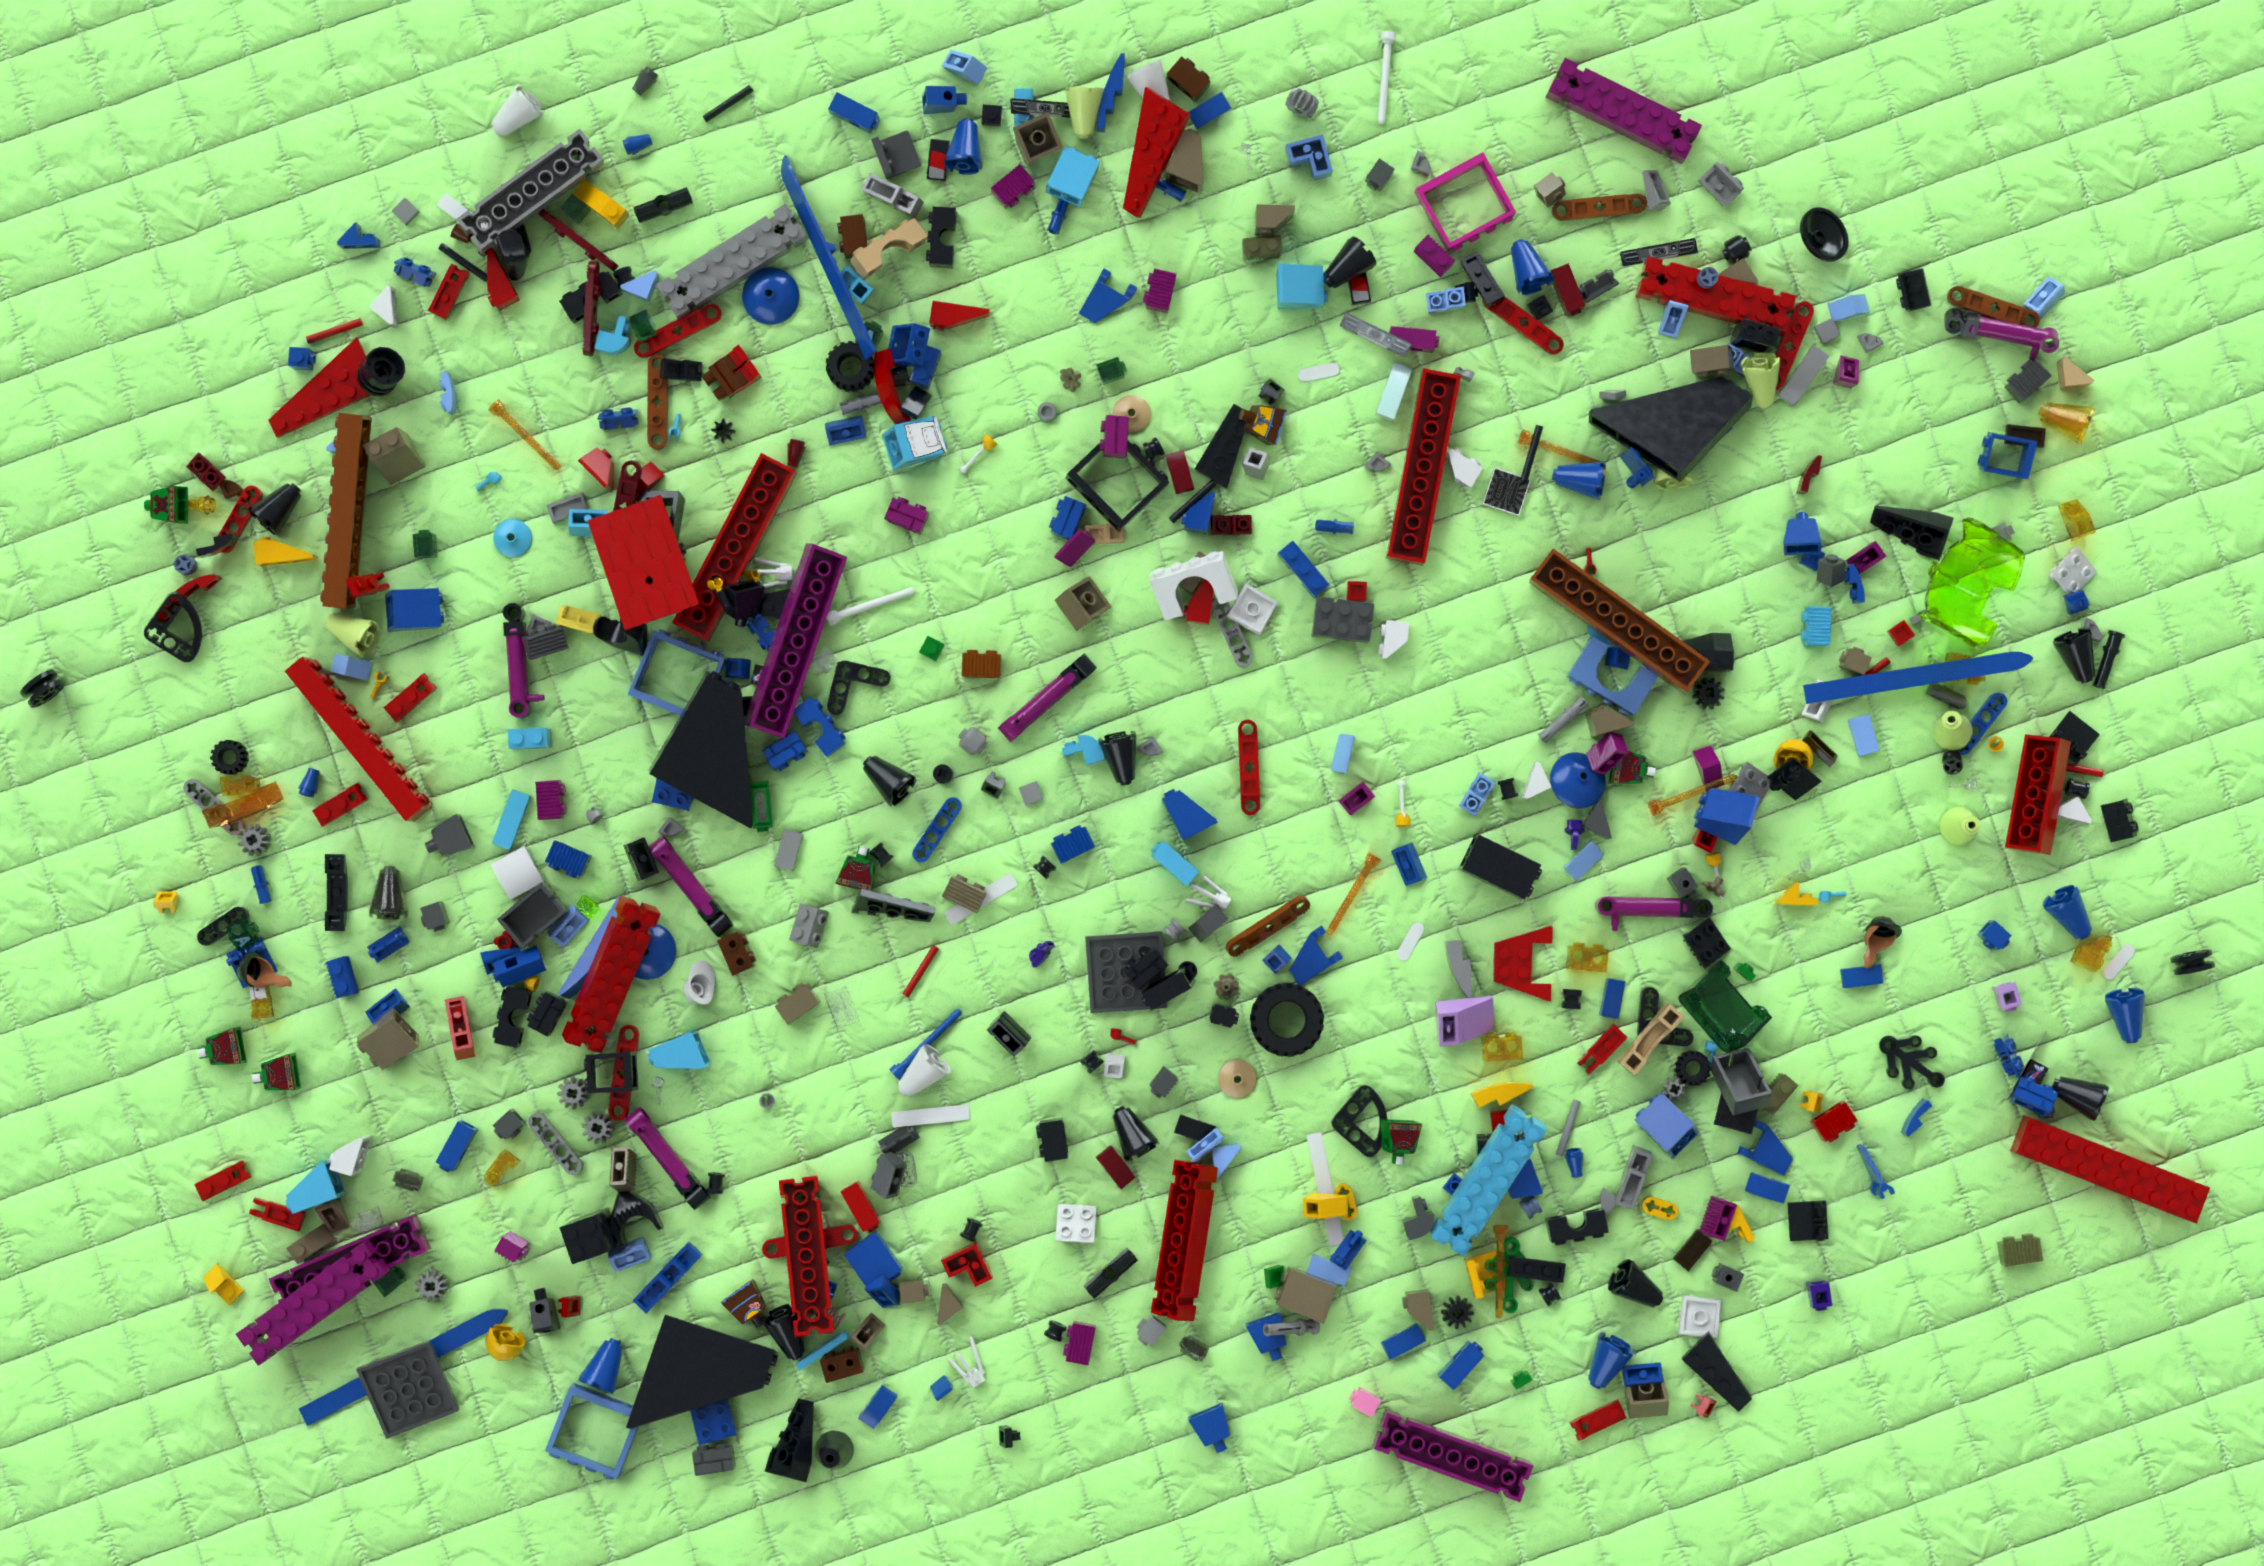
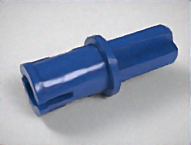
M1161 178L1156 188L1164 192V195L1167 194L1179 202L1182 201L1187 192L1172 184V181L1169 183Z
M1059 199L1055 211L1051 213L1052 218L1047 229L1048 232L1055 235L1059 234L1063 220L1066 219L1065 213L1068 202Z
M1334 519V521L1316 520V531L1333 532V534H1353V530L1346 527L1354 528V522L1337 521V519Z
M261 865L252 867L251 872L255 883L253 887L256 888L259 904L271 902L272 899L267 886L269 882H266L263 867Z

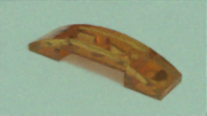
M276 781L257 788L258 791L223 805L219 803L202 810L209 828L242 820L283 800Z

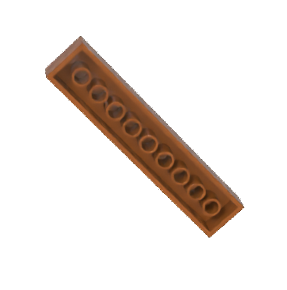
M339 413V417H336L335 427L338 429L337 436L334 437L333 442L336 452L332 458L334 475H331L330 485L333 487L332 494L329 495L331 511L327 516L329 533H326L325 543L328 544L327 552L324 554L326 570L322 574L324 590L321 591L320 595L323 607L356 608V597H353L345 580L349 577L358 576L369 457L363 445L370 441L371 416Z
M1555 549L1551 550L1529 580V584L1684 695H1686L1710 663L1707 658Z

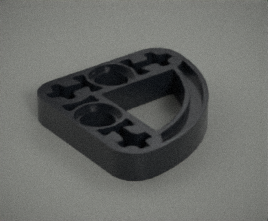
M171 592L166 596L145 626L144 636L148 641L183 662H191L196 657L202 641V624L199 614L185 596L178 592ZM176 597H178V602L180 604L178 605L175 603L173 605L172 610L175 611L173 613L169 609V606L171 605L170 598L175 599ZM182 607L188 613L193 624L194 639L192 645L167 630ZM167 612L170 616L169 620L165 622L160 621L158 618L159 613ZM156 628V633L160 636L164 633L165 635L162 637L161 642L158 641L159 637L153 634L150 636L148 629L153 630ZM167 638H173L176 644L173 647H167L164 641ZM179 643L182 644L180 648L184 651L190 649L191 656L187 655L184 657L183 652L179 649L178 652H175Z
M1361 1085L1335 1114L1331 1124L1335 1131L1363 1155L1373 1157L1382 1147L1381 1119H1387V1113L1378 1094L1370 1086ZM1362 1089H1369L1370 1091L1368 1092V1094L1370 1096L1369 1098L1364 1097L1361 1100V1102L1364 1103L1361 1106L1358 1101L1354 1100V1097L1357 1096V1098L1359 1099L1362 1096V1093L1360 1091ZM1371 1100L1374 1102L1379 1116V1130L1375 1141L1353 1123ZM1350 1103H1355L1358 1106V1111L1354 1114H1350L1347 1111V1106ZM1336 1119H1345L1343 1123L1347 1127L1349 1124L1352 1125L1345 1135L1342 1133L1345 1131L1343 1127H1336ZM1353 1130L1360 1132V1138L1357 1141H1352L1349 1137L1350 1132ZM1364 1136L1367 1138L1364 1141L1368 1145L1374 1144L1372 1147L1374 1149L1373 1152L1369 1151L1366 1153V1147L1362 1144L1360 1147L1357 1146L1362 1142Z

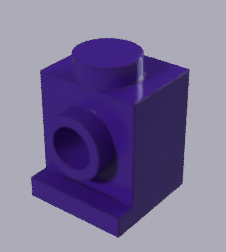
M1824 1280L1806 1283L1810 1307L1815 1308V1311L1827 1310V1307L1832 1306L1829 1282ZM1820 1292L1821 1297L1816 1299L1815 1294Z

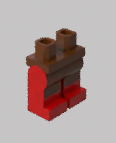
M739 344L726 356L709 366V371L702 377L708 387L718 381L720 387L713 391L718 401L726 397L732 398L735 394L762 378Z

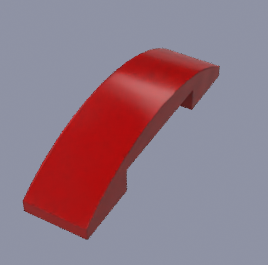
M889 348L875 352L874 376L882 405L896 425L911 421V417L900 411L902 405L900 404L890 368L895 367Z
M215 574L201 576L182 585L175 592L187 598L198 588L208 591L222 578ZM176 597L175 599L170 598L171 605L169 606V609L173 613L175 612L172 610L173 605L175 603L178 605L180 604L178 602V597ZM161 612L158 618L160 621L165 622L169 620L170 616L167 612Z

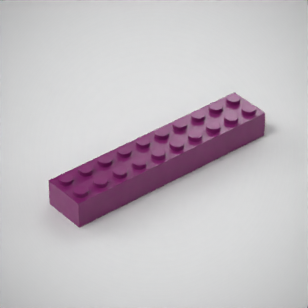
M806 543L744 720L745 726L776 737L785 738L847 560L846 556L815 544Z

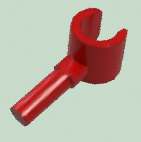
M1586 548L1587 564L1583 570L1587 572V568L1592 566L1593 574H1595L1597 569L1592 564L1591 548Z
M1111 1028L1110 1036L1112 1039L1135 1045L1136 1040L1121 1036V1029Z

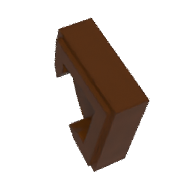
M224 480L220 484L225 499L240 495L244 491L239 484L230 480Z

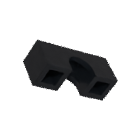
M933 206V212H929L928 223L932 224L931 231H928L927 234L930 250H926V261H929L930 267L953 269L954 247L942 244L940 236L945 231L956 230V208Z
M609 272L599 273L600 296L606 304L623 295ZM586 282L579 285V289L573 293L570 291L562 296L563 299L559 301L574 324L584 318Z
M507 986L506 989H503L501 995L503 1005L497 1013V1019H499L498 1027L494 1028L492 1036L495 1038L494 1043L514 1048L521 1046L524 1028L514 1025L511 1016L516 1009H529L533 991L514 986Z
M1597 1208L1583 1211L1584 1221L1578 1228L1569 1227L1565 1215L1545 1218L1549 1241L1555 1243V1245L1566 1244V1240L1571 1239L1574 1242L1585 1240V1237L1588 1236L1593 1238L1604 1237V1233H1609L1605 1210Z

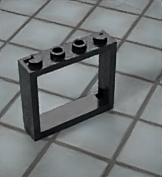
M1129 441L1127 452L1159 485L1123 519L1077 474L1100 452V443L1071 469L1065 477L1118 532L1129 524L1169 484L1167 475L1163 471L1159 472L1154 467V462L1149 457L1145 458L1141 454V449L1136 444L1132 445Z

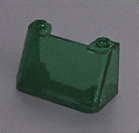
M1721 959L1678 996V999L1722 1051L1732 1053L1746 1046L1770 1021L1772 1016L1763 1006H1750L1727 979L1731 975L1730 967Z

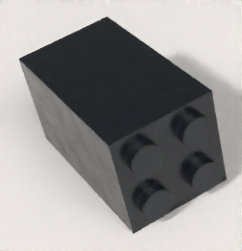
M1479 834L1474 835L1458 870L1523 900L1531 896L1534 889L1532 884L1534 880L1539 879L1542 873L1540 869L1541 864Z
M609 1207L572 1219L559 1227L572 1265L610 1252L618 1246L610 1227L611 1213Z

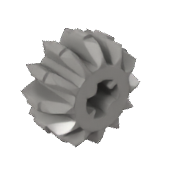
M1295 88L1289 93L1285 103L1288 110L1292 111L1293 114L1304 118H1311L1318 108L1319 101L1316 96L1306 90Z
M249 824L248 830L245 828L241 829L244 835L237 836L239 839H242L238 846H244L242 852H248L249 856L254 854L261 856L262 851H268L265 845L272 844L270 841H267L271 834H265L267 828H261L260 824L255 826ZM252 837L258 839L257 843L252 842Z
M575 1076L571 1077L570 1081L567 1078L564 1079L565 1085L560 1084L558 1086L563 1090L557 1092L558 1096H563L559 1102L566 1101L564 1107L568 1108L571 1104L573 1110L577 1108V1105L583 1107L584 1103L582 1101H589V1098L584 1096L588 1094V1091L584 1089L585 1084L581 1085L583 1079L579 1078L577 1082ZM570 1089L577 1090L578 1093L575 1094L577 1097H571L570 1092L572 1091Z
M599 1111L597 1116L592 1112L590 1113L591 1118H584L588 1124H582V1128L587 1129L582 1134L583 1136L590 1135L587 1141L590 1142L594 1138V1144H598L599 1140L605 1143L606 1137L612 1138V1134L608 1131H615V1128L609 1126L614 1123V1120L607 1121L609 1114L603 1117L602 1111ZM597 1125H602V1129H600V1131L595 1130L594 1127Z
M429 1269L426 1270L425 1275L421 1273L418 1276L420 1280L415 1282L416 1285L420 1286L415 1291L422 1292L420 1295L421 1299L427 1296V1302H430L432 1298L437 1302L439 1296L443 1298L445 1296L444 1291L449 1289L448 1286L444 1285L448 1282V1279H442L444 1276L443 1272L437 1275V1269H434L432 1273ZM431 1282L435 1283V1285L433 1286L435 1288L433 1289L429 1288V1286L431 1285L429 1283Z

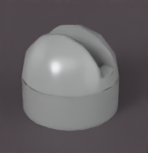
M593 807L586 812V817L590 824H595L602 819L603 814L598 808Z
M764 1093L759 1098V1104L761 1107L769 1109L774 1106L775 1098L770 1093ZM764 1096L768 1097V1105L766 1106Z

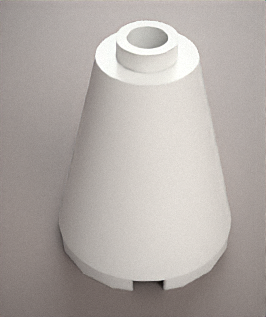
M1160 59L1126 75L1128 81L1142 99L1145 87H1148L1170 101Z
M519 83L514 87L492 120V129L499 136L501 134L506 136L545 113V110H540L543 106L529 90L524 92L522 90L524 86Z
M927 1044L920 1048L898 1082V1089L901 1094L911 1097L946 1077L951 1072L948 1062L946 1060L942 1062L939 1058L941 1054L936 1049Z

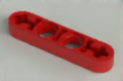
M252 485L244 489L218 536L225 535V533L231 534L229 531L230 524L237 523L239 529L233 534L238 535L239 540L252 517L249 512L246 516L241 517L238 513L239 508L242 506L250 508V505L244 503V500L249 501L253 505L262 499V491L258 487ZM255 491V494L257 495L256 498H251L249 492ZM238 540L221 553L225 554L231 552L234 549Z

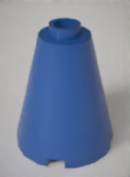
M965 118L957 124L944 160L945 168L951 172L955 169L959 170V174L972 175L977 174L979 169H982L977 124L972 119Z
M1523 239L1515 241L1511 247V255L1518 294L1521 292L1522 295H1529L1539 292L1544 284L1548 287L1554 280L1550 270L1528 241Z
M1593 462L1558 465L1557 469L1553 470L1552 480H1555V485L1592 499L1600 500L1605 480L1603 469L1606 470V463Z
M2074 885L2064 886L2054 891L2056 895L2052 898L2050 896L2046 897L2042 905L2044 909L2075 939L2082 940L2090 935L2092 927L2077 886L2076 888Z
M2128 988L2129 992H2122V989H2117L2105 995V1002L2121 1039L2126 1041V1043L2138 1042V1039L2142 1037L2144 991L2139 988Z
M1604 1332L1600 1333L1588 1377L1590 1384L1597 1389L1605 1388L1632 1358L1635 1352L1634 1349L1632 1351L1629 1349L1631 1346L1624 1340L1614 1335H1611L1610 1338L1606 1337Z
M610 1338L609 1341L605 1340L580 1374L578 1381L613 1394L616 1389L623 1347L620 1346L621 1342Z

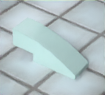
M1394 362L1375 415L1390 421L1395 419L1412 368Z

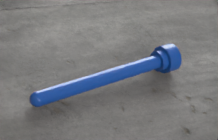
M956 1009L901 1064H894L889 1069L894 1076L900 1080L920 1048L926 1044L931 1045L961 1016L962 1011Z

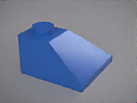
M1211 492L1190 507L1187 514L1183 513L1181 524L1185 525L1184 530L1207 534L1215 497L1214 492Z

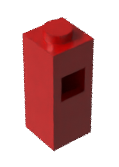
M859 1180L840 1191L863 1232L868 1230L870 1233L879 1227L878 1224L881 1222V1219Z

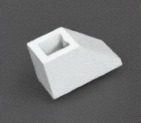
M1450 448L1446 455L1452 478L1455 482L1470 490L1483 467L1480 466L1481 463L1476 459L1471 458L1469 460L1464 457V453L1459 449L1454 448L1453 450Z
M1386 620L1385 624H1381L1380 636H1383V643H1379L1378 655H1381L1382 660H1385L1407 642L1409 622Z

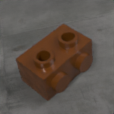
M737 931L717 940L732 976L755 967L754 962L757 960L753 951L749 952L747 947L749 941L745 933L742 934L741 931Z
M849 1346L843 1348V1352L835 1354V1351L824 1354V1357L820 1359V1364L826 1383L864 1372L865 1368L859 1347Z

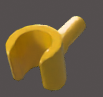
M381 672L375 674L377 682L370 695L371 698H375L381 685L387 683V675L380 681L378 678Z

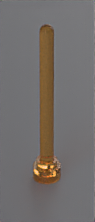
M499 399L496 400L489 407L488 411L494 416L501 417L555 470H559L561 468L560 463L506 412L505 405Z
M1522 429L1518 444L1530 445L1533 434H1530L1528 430ZM1539 440L1538 447L1579 462H1602L1550 442Z
M1735 774L1725 776L1663 801L1647 802L1652 816L1661 814L1663 808L1705 793L1710 787L1718 788L1734 782L1737 776Z
M1368 852L1364 858L1366 859L1364 862L1365 866L1327 928V935H1333L1372 868L1379 865L1381 859Z
M1493 1225V1233L1497 1237L1495 1316L1498 1319L1503 1317L1504 1239L1509 1233L1508 1225Z

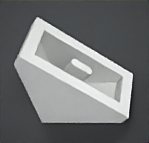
M386 286L369 307L392 327L396 328L398 324L395 289L391 286Z
M1536 761L1533 763L1521 797L1522 799H1528L1551 788V784L1540 762Z
M2072 797L2060 804L2058 817L2082 824H2091L2092 819L2079 797Z

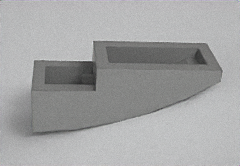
M869 173L861 188L863 192L915 219L924 204L920 197Z
M1813 345L1800 364H1798L1777 397L1793 407L1829 358V355Z
M1444 941L1452 975L1466 998H1472L1470 959H1463L1462 941Z
M1633 1145L1622 1175L1615 1204L1634 1210L1653 1156L1651 1151Z

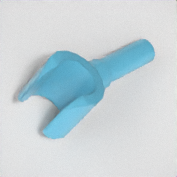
M676 414L674 425L668 432L669 440L671 435L677 436L676 442L680 438V430L678 429L680 414Z
M490 472L487 478L475 488L479 491L489 484L490 481L496 485L502 476L497 472Z
M1821 891L1818 900L1830 902V897L1846 896V891Z
M1706 1041L1704 1051L1710 1052L1709 1061L1712 1063V1058L1717 1051V1045L1714 1042Z

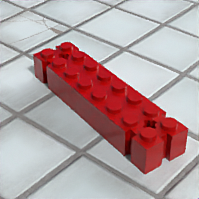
M1650 256L1645 259L1641 272L1645 279L1642 278L1638 283L1636 298L1650 301L1655 297L1658 298L1657 303L1666 305L1671 300L1688 305L1687 311L1734 324H1738L1744 318L1781 329L1779 336L1787 333L1791 318L1786 317V315L1793 310L1796 295L1785 292L1774 295V289L1718 275V281L1711 288L1704 289L1697 283V275L1701 270L1670 262L1667 266L1662 265V259ZM1658 278L1662 279V285L1659 284ZM1769 308L1772 309V311L1774 312L1773 314H1770V310H1768Z
M620 895L615 907L618 913L617 917L612 916L571 1011L573 1021H567L562 1033L566 1043L581 1047V1044L584 1043L588 1050L601 1054L607 1042L605 1033H611L652 936L649 929L650 927H656L661 915L655 906L643 902L639 906L634 899Z
M1174 1160L1172 1175H1175V1182L1170 1185L1154 1290L1157 1291V1298H1153L1151 1313L1167 1316V1318L1177 1321H1194L1196 1305H1193L1194 1298H1198L1214 1197V1190H1211L1212 1182L1216 1183L1218 1167L1198 1162L1194 1163L1190 1160Z
M818 1176L803 1177L802 1183H795L794 1179L779 1180L780 1197L786 1200V1203L781 1204L791 1307L792 1313L797 1314L798 1320L793 1321L795 1338L811 1336V1331L818 1330L819 1335L834 1333L833 1317L827 1314V1310H832L821 1201L820 1199H815V1194H820ZM799 1194H802L803 1197H806V1199L803 1200V1203H799L798 1200H795L796 1197L798 1198ZM814 1310L815 1313H818V1317H815V1320H811L810 1317H807V1314H810L809 1311Z

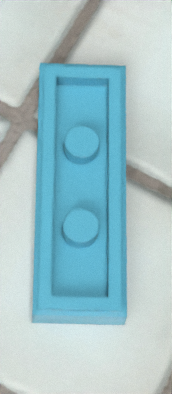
M512 789L492 844L509 850L512 849L530 801V795Z
M846 1330L842 1331L796 1363L799 1371L847 1340L850 1335Z

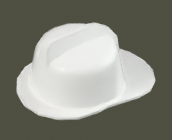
M697 961L691 967L689 978L683 987L688 1003L696 1002L705 1005L712 1000L715 972L713 967L706 961Z

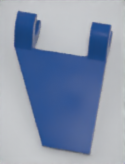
M1104 268L1078 314L1096 323L1131 300L1138 288L1130 284L1125 294L1122 295L1108 287L1105 283L1110 277L1111 272Z
M1322 925L1309 934L1289 969L1298 985H1302L1343 958L1339 951L1327 958L1315 939L1326 933Z
M1755 1119L1754 1127L1763 1131L1755 1150L1752 1152L1740 1146L1737 1153L1785 1176L1793 1158L1767 1124Z
M1857 1145V1149L1872 1180L1870 1186L1871 1194L1874 1196L1878 1195L1881 1199L1885 1198L1883 1191L1885 1192L1887 1189L1891 1195L1895 1194L1893 1187L1883 1181L1865 1146Z

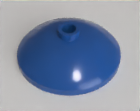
M774 267L760 269L752 274L744 284L742 291L743 305L747 313L754 320L762 324L775 325L788 320L794 314L799 304L798 286L793 277L782 269ZM772 291L773 294L772 296L768 297L766 296V292Z
M1572 752L1563 755L1555 762L1550 773V783L1554 794L1562 803L1569 807L1577 809L1588 808L1597 803L1604 794L1606 787L1605 775L1592 771L1587 754ZM1580 774L1585 776V780L1581 778Z
M656 924L655 928L650 927L649 929L652 934L647 946L649 952L647 955H643L634 976L636 978L644 980L658 978L668 972L675 961V940L671 933L660 924Z

